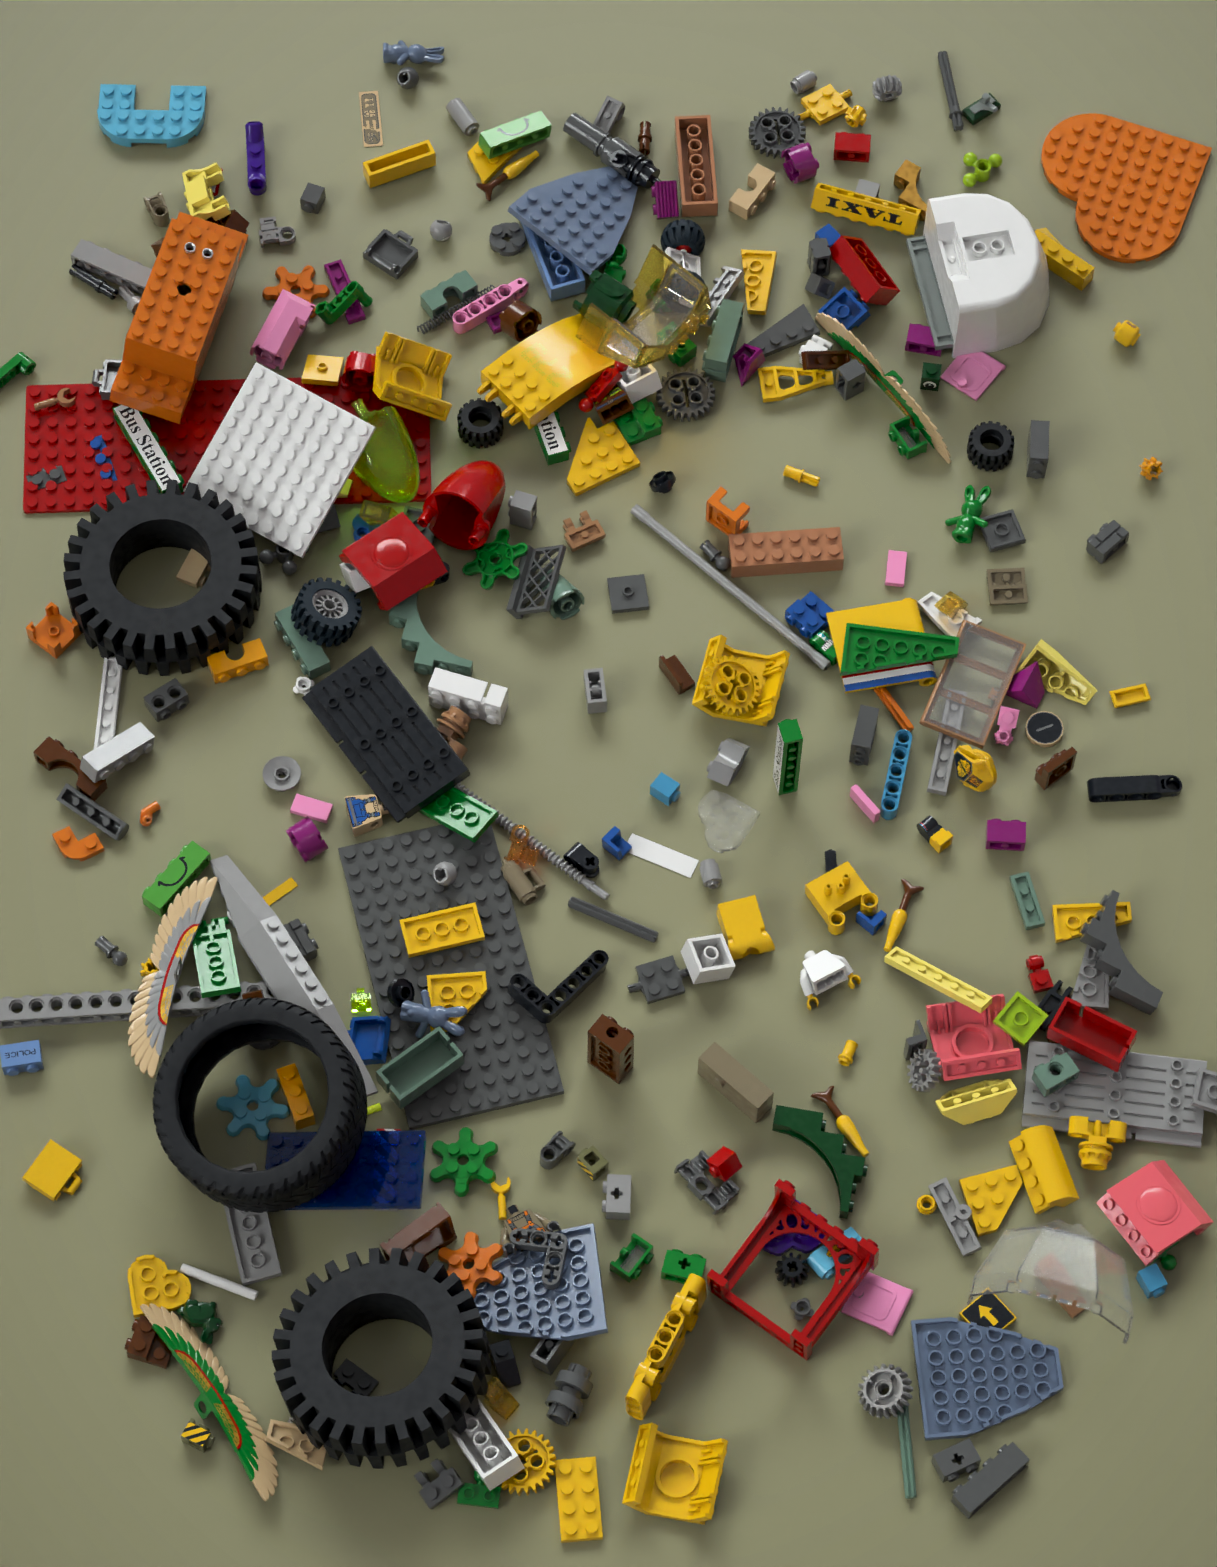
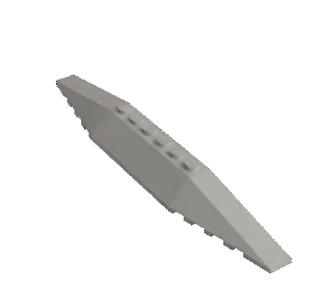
M228 855L210 860L214 876L217 877V882L220 885L221 895L226 901L227 911L230 912L232 917L231 922L233 927L236 928L237 938L275 999L288 1001L304 1007L328 1024L351 1052L358 1064L364 1079L367 1097L377 1094L378 1090L333 1002L278 916Z

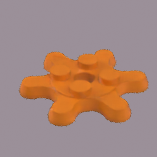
M310 265L305 266L299 274L289 273L285 267L280 266L275 271V276L280 283L274 287H266L262 292V296L266 300H277L283 289L292 293L291 290L299 288L301 292L294 295L313 303L316 298L327 297L330 294V290L326 285L313 284L312 278L316 272ZM314 308L312 315H309L310 318H314L317 315L315 313L316 308Z
M467 1232L464 1237V1245L460 1249L451 1250L447 1247H442L438 1252V1258L441 1262L448 1264V1276L454 1272L461 1279L464 1290L468 1289L474 1299L476 1297V1288L480 1283L487 1282L495 1286L502 1282L503 1276L499 1271L493 1270L492 1262L501 1257L504 1252L502 1246L498 1243H494L487 1248H480L478 1245L479 1236L475 1232ZM467 1261L474 1262L472 1268L465 1269Z

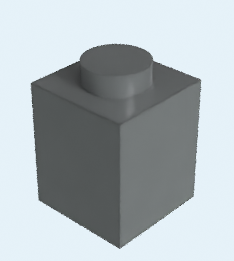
M308 182L300 198L301 209L307 213L318 214L326 198L325 187Z

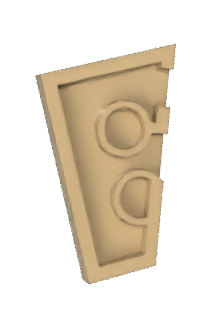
M270 1420L266 1436L268 1443L323 1470L327 1454L324 1445L317 1449L311 1444L307 1434H302L294 1423Z

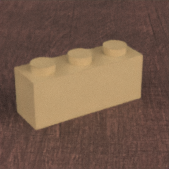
M191 548L176 579L198 588V586H203L207 577L204 575L207 571H211V567L200 553Z

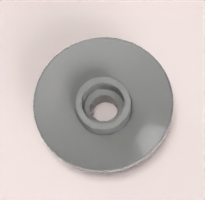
M287 756L274 757L263 768L264 782L269 788L276 791L292 789L301 778L299 764ZM280 775L286 776L284 778H279Z

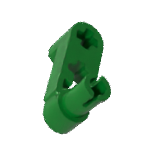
M352 281L330 303L326 301L320 302L316 306L315 313L326 324L330 325L356 299L364 307L370 306L373 299L357 281Z
M17 353L0 368V388L5 386L20 372L24 375H30L34 371L36 363L25 353Z

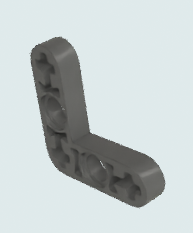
M523 1228L514 1229L510 1233V1242L515 1245L516 1249L546 1252L542 1283L549 1290L558 1288L561 1283L568 1251L567 1237L562 1233ZM519 1236H522V1239H520V1241L517 1242L516 1239H518ZM538 1237L545 1240L541 1245H536L533 1241ZM558 1241H562L559 1246H556ZM555 1257L561 1260L557 1265L549 1263ZM551 1271H553L554 1279L552 1282H548V1279L551 1278Z

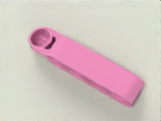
M518 278L509 284L498 286L453 314V330L458 334H464L485 322L486 317L505 310L515 300L524 297L529 288V283L524 278Z

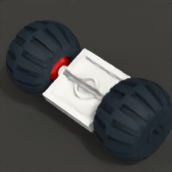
M685 219L675 220L665 227L660 240L661 247L665 253L666 278L662 287V297L668 304L667 306L674 312L690 313V311L694 312L702 306L707 294L705 282L701 278L699 257L705 246V235L697 223Z

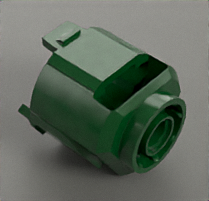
M594 270L588 278L592 281L585 292L588 295L583 304L575 300L573 308L600 327H604L607 330H612L615 327L621 329L637 304L633 301V290L607 273L602 274Z

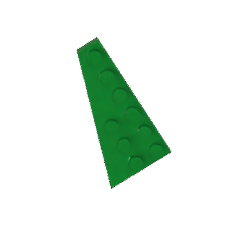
M847 623L840 676L956 658L960 637Z

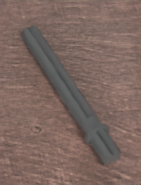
M946 51L938 52V60L949 105V118L952 119L954 131H961L964 126L962 121L963 112L959 107L948 54Z

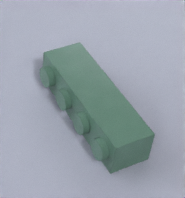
M291 605L275 613L276 621H274V625L278 632L282 631L283 640L287 646L290 645L292 648L291 653L294 659L299 660L301 663L300 668L303 674H307L310 680L331 671L330 661L321 646L316 645V640L309 642L307 635L302 637L299 634L300 628L295 629V622L291 620V609L293 607Z

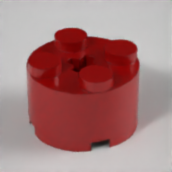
M358 351L350 352V355L346 358L342 375L344 385L348 384L350 386L349 389L355 392H370V389H373L376 354Z

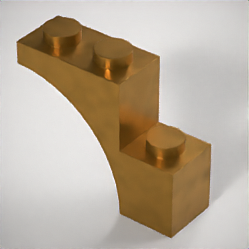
M905 160L894 176V185L904 190L899 196L898 204L921 209L919 221L925 222L927 204L920 198L916 188L917 181L920 178L921 167Z

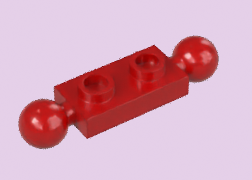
M625 358L616 359L614 368L608 367L602 372L595 383L590 386L585 393L588 398H583L579 402V408L582 412H590L594 406L593 402L600 403L622 378L620 372H624L628 368V362Z

